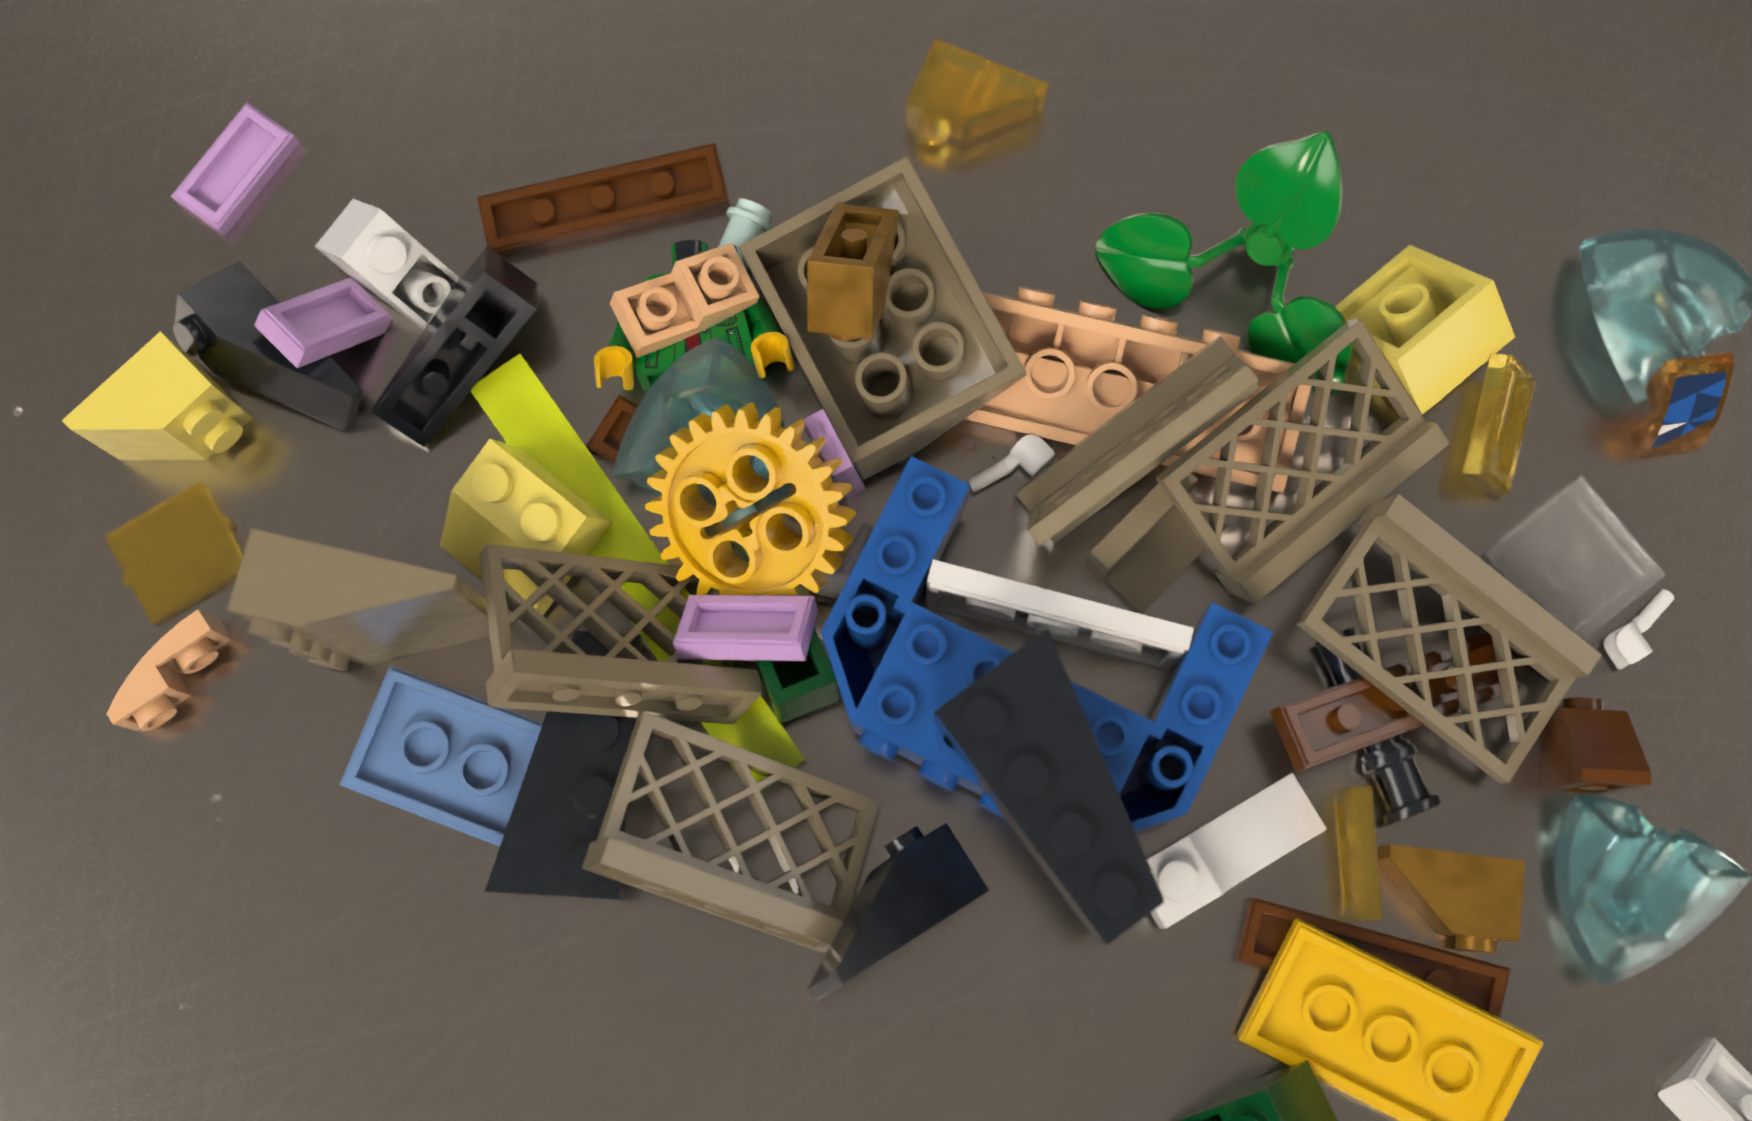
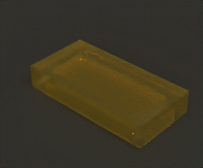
M1490 354L1462 472L1488 495L1507 496L1511 490L1536 383L1535 378L1513 355Z
M1372 785L1348 786L1335 791V794H1333L1343 919L1346 922L1383 920Z

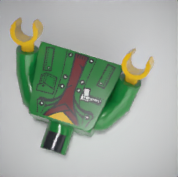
M683 240L672 244V269L676 261L708 251V244L701 240ZM669 273L649 275L645 277L644 282ZM759 297L757 303L702 332L636 358L618 321L611 333L607 347L599 350L594 356L596 387L603 388L604 380L612 376H620L623 379L624 390H632L634 388V365L636 375L643 390L760 380V378H766L764 369L770 363L784 362L788 372L794 370L795 365L789 341L782 334L781 327L774 313L761 297Z

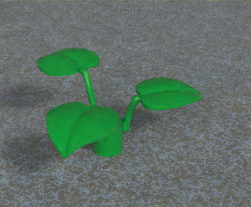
M1327 130L1301 139L1269 145L1251 155L1241 166L1237 174L1235 189L1240 209L1253 223L1249 228L1241 227L1235 235L1203 253L1190 255L1192 248L1190 230L1181 221L1162 213L1148 212L1125 217L1110 225L1098 238L1095 244L1097 257L1117 287L1134 302L1153 309L1174 307L1184 301L1194 287V275L1191 267H1202L1239 245L1246 246L1248 255L1256 263L1266 266L1276 265L1278 270L1271 296V304L1274 311H1266L1256 315L1248 326V341L1253 354L1297 363L1346 323L1343 315L1333 305L1319 298L1311 296L1297 297L1287 305L1284 300L1289 271L1295 264L1291 256L1295 249H1310L1320 245L1333 232L1340 218L1342 208L1341 168L1332 136ZM1352 342L1336 355L1332 382L1346 383V374L1353 351ZM1318 370L1315 372L1314 379H1317ZM1311 386L1310 393H1315V386ZM1331 389L1330 393H1335L1339 390Z

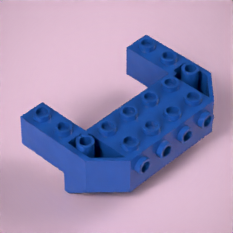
M910 456L821 630L822 638L852 730L861 735L857 744L890 761H893L896 754H899L921 765L917 772L918 775L949 791H954L956 785L959 784L981 795L977 804L1005 819L934 723L933 718L934 711L1003 662L1014 652L916 605L927 584L933 559L939 560L968 503L970 484ZM1212 602L1201 614L1194 628L1189 650L1179 660L1151 720L1071 681L1135 833L1176 820L1188 814L1274 631Z

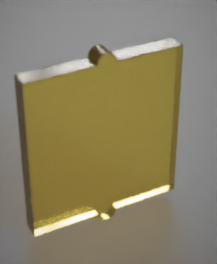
M202 481L195 483L104 536L125 574L121 578L122 584L133 589L153 625H158L235 580L244 555L231 532L235 527L234 522L223 517L205 483Z

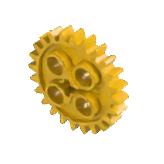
M749 402L740 408L736 416L729 404H726L712 412V419L704 412L689 421L690 430L683 427L672 434L669 439L673 447H667L656 455L655 460L665 470H659L647 479V484L662 494L647 502L645 509L661 514L663 521L650 529L649 532L652 536L668 537L671 543L660 554L662 560L679 557L683 562L676 575L678 581L685 580L693 574L700 579L696 595H706L714 588L719 591V595L809 596V590L817 593L829 582L826 573L833 574L843 564V558L836 551H843L853 541V536L839 527L847 525L856 516V510L838 505V500L843 498L853 488L850 483L833 482L830 475L839 468L842 461L840 458L822 462L818 454L826 442L823 436L814 439L808 444L801 439L805 421L801 418L785 429L781 427L782 417L780 408H773L759 421L754 403ZM750 455L760 458L767 465L769 479L762 478L753 470L750 463ZM787 483L795 485L796 493L779 498L761 513L758 511L753 512L713 536L705 533L704 528L725 519L737 508H746ZM699 484H703L712 491L716 499V506L710 505L702 498ZM783 513L796 518L801 525L802 536L789 531L784 524ZM731 541H735L744 547L748 553L749 562L737 557L733 552Z

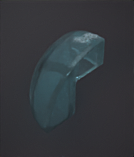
M1628 229L1597 235L1580 242L1583 276L1596 322L1615 368L1635 404L1670 388L1678 377L1689 376L1706 363L1703 349L1713 338L1725 333H1738L1752 312L1751 275L1728 253L1702 239L1669 230Z
M720 337L706 341L676 360L657 379L644 396L625 431L612 476L637 486L658 491L647 484V479L659 470H665L655 460V457L667 447H673L669 439L672 434L683 427L690 430L689 421L704 412L712 419V412L726 404H729L736 416L738 410L749 402L755 404L759 421H761L766 413L775 407L778 408L777 403L763 378L758 377L756 368L740 351ZM781 418V427L785 428L783 419ZM750 455V463L753 470L762 478L769 479L767 465L760 458ZM787 483L775 489L755 503H770L791 494L792 483ZM699 484V491L701 493H712L708 487Z
M1574 796L1566 811L1557 840L1555 887L1562 921L1578 957L1599 985L1614 983L1634 976L1678 951L1707 928L1733 902L1752 878L1748 872L1726 854L1691 831L1680 828L1671 835L1665 829L1654 827L1641 815L1639 807L1600 796Z

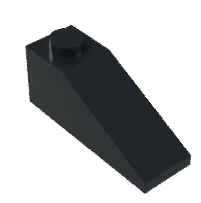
M486 246L445 298L373 406L372 414L422 447H425L536 311L537 282Z
M241 261L177 293L175 321L173 324L174 335L186 353L191 356L197 355L214 374L343 431L355 425L363 391L330 356L296 368L254 326L261 309L278 304L279 302Z
M947 823L925 836L919 827L916 826L885 846L890 858L869 873L807 989L813 1002L819 1000L989 891Z

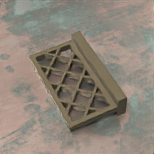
M1351 318L1155 478L1219 570L1215 574L1228 593L1256 604L1362 517L1370 504L1385 498L1450 443L1437 423L1424 420L1361 319ZM1352 342L1362 357L1358 384L1332 382L1336 355ZM1318 370L1317 379L1308 378ZM1374 378L1381 388L1373 387ZM1299 385L1315 386L1309 424L1283 421L1287 395ZM1331 389L1356 392L1350 430L1324 427ZM1372 394L1387 396L1400 417L1380 434L1365 432ZM1270 409L1268 419L1259 418ZM1249 425L1267 427L1261 464L1234 461L1238 434ZM1282 429L1308 432L1302 469L1276 466ZM1323 434L1348 437L1344 464L1333 473L1317 471ZM1364 440H1372L1363 447ZM1221 449L1219 459L1210 458ZM1200 465L1218 467L1212 504L1193 502L1180 483ZM1233 469L1259 472L1253 509L1227 506ZM1274 474L1300 477L1296 503L1285 512L1268 511ZM1315 479L1323 480L1316 487H1314ZM1200 511L1211 512L1209 524ZM1225 514L1252 517L1248 542L1230 556L1221 542ZM1267 519L1274 520L1266 527Z
M1218 336L1016 490V496L1029 511L1027 532L1039 547L1049 539L1055 544L1261 389L1257 384L1259 379L1249 366L1234 354L1224 339Z
M1400 494L1374 502L1369 505L1357 523L1361 527L1360 531L1296 625L1498 783H1509L1576 677L1589 676L1602 654ZM1373 543L1377 544L1391 556L1395 582L1368 586L1363 558ZM1409 570L1420 579L1411 580ZM1351 577L1353 588L1343 589ZM1430 586L1441 595L1445 623L1419 626L1412 588ZM1397 590L1403 629L1376 632L1369 594ZM1354 596L1361 635L1342 637L1323 622L1322 618L1335 599ZM1460 611L1470 619L1462 620ZM1479 625L1491 634L1496 659L1495 663L1469 665L1463 627ZM1447 630L1454 669L1427 672L1420 634ZM1405 636L1412 675L1394 677L1382 668L1377 640ZM1362 642L1364 653L1352 643ZM1511 651L1521 659L1512 660ZM1530 665L1550 682L1536 703L1520 706L1513 667ZM1497 669L1504 708L1478 712L1471 673ZM1455 676L1462 715L1445 717L1433 708L1428 680ZM1413 682L1415 693L1402 683ZM1530 712L1523 722L1522 713ZM1506 715L1510 744L1501 758L1498 759L1484 748L1479 720ZM1464 722L1465 732L1454 723Z
M486 544L480 553L494 672L486 682L488 707L637 717L639 713L645 711L666 720L734 724L762 694L758 670L745 669L744 660H722L723 667L708 666L701 659H678L673 646L675 636L655 617L667 606L681 619L687 600L680 592L684 588L697 589L700 579L694 574L682 581L676 579L681 566ZM502 568L521 570L539 588L525 600L504 581ZM566 575L582 577L600 595L587 606L560 581ZM626 582L641 583L660 602L648 612L621 587ZM713 588L709 591V595H719V591ZM546 594L575 619L562 632L533 607ZM607 600L636 625L624 638L595 613ZM520 619L548 646L542 651L513 649L510 627ZM582 625L607 647L610 652L605 657L586 655L569 637ZM643 631L671 657L666 662L650 661L630 643Z
M643 711L637 716L597 841L590 843L582 869L825 953L829 950L850 910L880 801ZM651 733L672 740L684 765L655 780L644 757ZM691 748L708 755L696 760ZM717 758L732 763L744 788L716 802L700 769L701 766ZM751 771L767 777L756 782ZM688 773L704 809L676 823L659 787ZM638 774L643 787L632 792ZM778 780L791 785L802 811L776 824L760 789ZM810 793L825 799L814 804ZM648 794L664 830L646 839L619 831L628 803ZM748 796L764 831L736 844L720 810ZM834 803H839L858 812L851 837L834 845L819 811ZM708 816L723 846L724 852L707 861H703L691 856L680 830ZM806 818L822 852L796 866L780 832ZM668 837L674 850L656 843ZM768 838L784 873L764 883L752 878L741 852ZM847 849L844 861L842 862L839 853ZM729 859L734 872L717 865ZM824 861H827L837 882L831 906L812 900L800 875ZM788 881L794 893L778 888V886Z

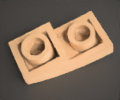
M732 243L676 261L671 273L614 292L610 305L636 358L684 340L732 317L757 303L760 296Z
M197 609L160 638L133 668L115 695L107 712V716L112 724L135 731L140 729L142 731H149L169 721L177 713L175 706L191 696L179 674L182 672L184 674H191L208 666L218 657L217 649L232 640L220 619Z

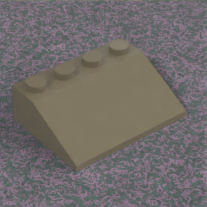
M907 156L738 246L862 480L918 452L1027 375ZM836 203L899 210V221L885 309L872 339L859 338L852 341H841L830 337L828 334L807 332V260Z
M251 529L227 611L250 622L248 633L270 639L269 643L290 649L289 652L309 658L308 662L342 671H347L349 660L372 665L490 636L485 598L457 575L256 529Z

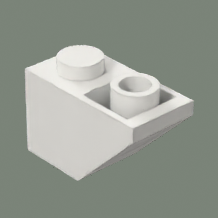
M355 199L351 200L315 245L320 252L357 283L423 330H425L445 298L460 280L456 274L384 211Z

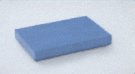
M389 666L339 785L500 847L543 723L504 708L488 707V702Z

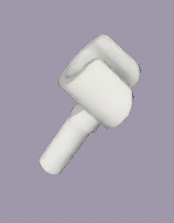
M1026 435L1014 445L1009 454L1004 456L1002 460L972 476L967 481L973 492L976 493L1013 472L1019 465L1033 478L1055 460L1056 455L1054 450L1040 436Z
M862 523L844 558L843 568H838L833 574L826 573L829 582L817 592L818 602L835 605L874 526Z
M1661 589L1638 616H1635L1631 622L1608 634L1603 639V647L1617 669L1620 670L1629 664H1634L1653 652L1641 633L1651 628V625L1673 602L1674 596L1671 592Z

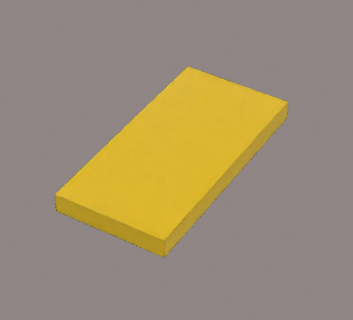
M1295 917L1237 1032V1037L1240 1041L1290 1066L1308 1060L1318 1080L1400 1121H1504L1544 1044L1539 1037Z

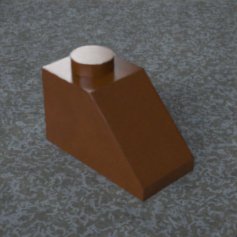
M1575 697L1563 699V707L1555 710L1541 732V792L1609 795L1651 785V770L1627 711L1604 710V700L1598 698Z

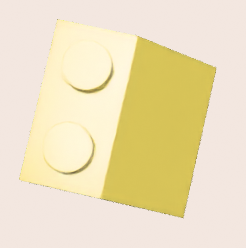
M1412 245L1407 246L1335 306L1346 322L1351 318L1361 319L1421 415L1441 401L1444 396L1515 338L1494 280ZM1353 345L1351 362L1360 370L1362 357ZM1374 378L1373 386L1375 388H1381L1376 379Z
M160 331L68 414L62 422L70 430L119 460H207L214 453L224 452L233 446L243 433L242 427L253 417L201 364Z
M489 439L451 490L440 547L483 581L480 553L486 544L588 555L612 522L519 447ZM502 568L504 581L525 600L539 588L521 570ZM566 575L560 582L566 585L572 576ZM546 594L533 607L544 615L554 600Z

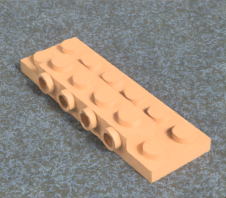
M1019 286L1016 298L982 292L1027 375L966 417L965 420L1076 445L1210 342L1221 336L1234 354L1253 371L1259 379L1257 384L1261 389L1160 464L1169 467L1296 363L1253 354L1250 351L1239 349L1241 337L1221 331L1204 329L1202 338L1199 340L1177 335L1179 323L1164 318L1142 314L1138 326L1116 321L1117 309L1098 303L1080 300L1078 312L1054 307L1055 294ZM1313 373V374H1312L1310 377H1308V378L1314 379L1315 373ZM1299 385L1287 395L1283 421L1302 423L1311 386ZM1270 409L1259 418L1268 419ZM1249 425L1238 434L1234 461L1261 464L1266 426ZM1282 429L1276 466L1290 468L1300 431ZM1221 449L1210 458L1219 459ZM1200 465L1193 473L1216 478L1218 467ZM1233 469L1231 481L1257 487L1259 472ZM1274 474L1272 491L1283 493L1288 476Z

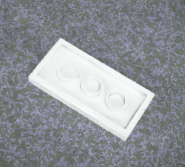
M934 559L927 579L926 604L930 608L1036 636L1048 629L1052 639L1055 641L1165 670L1172 669L1188 652L1194 628Z

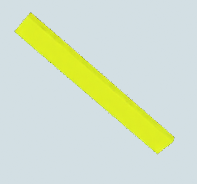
M518 354L476 383L471 389V393L505 442L519 447L612 522L588 554L589 556L668 564L666 560L661 559V553L521 354ZM626 582L621 587L648 612L660 602L641 583ZM686 588L680 592L687 600L690 594ZM666 606L655 618L676 636L681 619ZM643 631L640 633L658 661L666 662L671 657ZM702 660L708 666L723 667L722 660ZM761 695L734 724L701 722L711 737L792 768H796L806 761L786 730L778 723L776 716ZM751 771L756 782L767 777ZM772 784L760 789V792L764 791Z

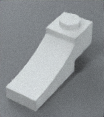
M1294 774L1286 775L1147 858L1165 901L1150 913L1159 929L1168 928L1220 897L1223 893L1267 865L1327 830Z

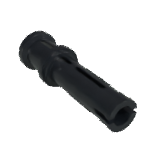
M1353 627L1337 632L1342 637L1354 636L1356 634ZM1318 641L1315 643L1316 649L1319 651L1332 678L1334 687L1362 677ZM1352 643L1355 647L1362 651L1360 643ZM1397 735L1362 749L1365 756L1360 758L1362 762L1360 768L1363 775L1372 776L1387 810V813L1383 816L1386 826L1441 805L1438 795H1430L1414 760L1418 750L1415 744L1410 743L1409 739L1403 740L1401 735Z

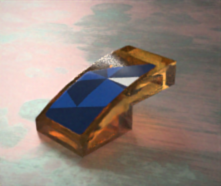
M1732 353L1666 360L1645 386L1651 411L1631 434L1637 458L1695 451L1703 446L1712 433L1727 399L1735 365Z

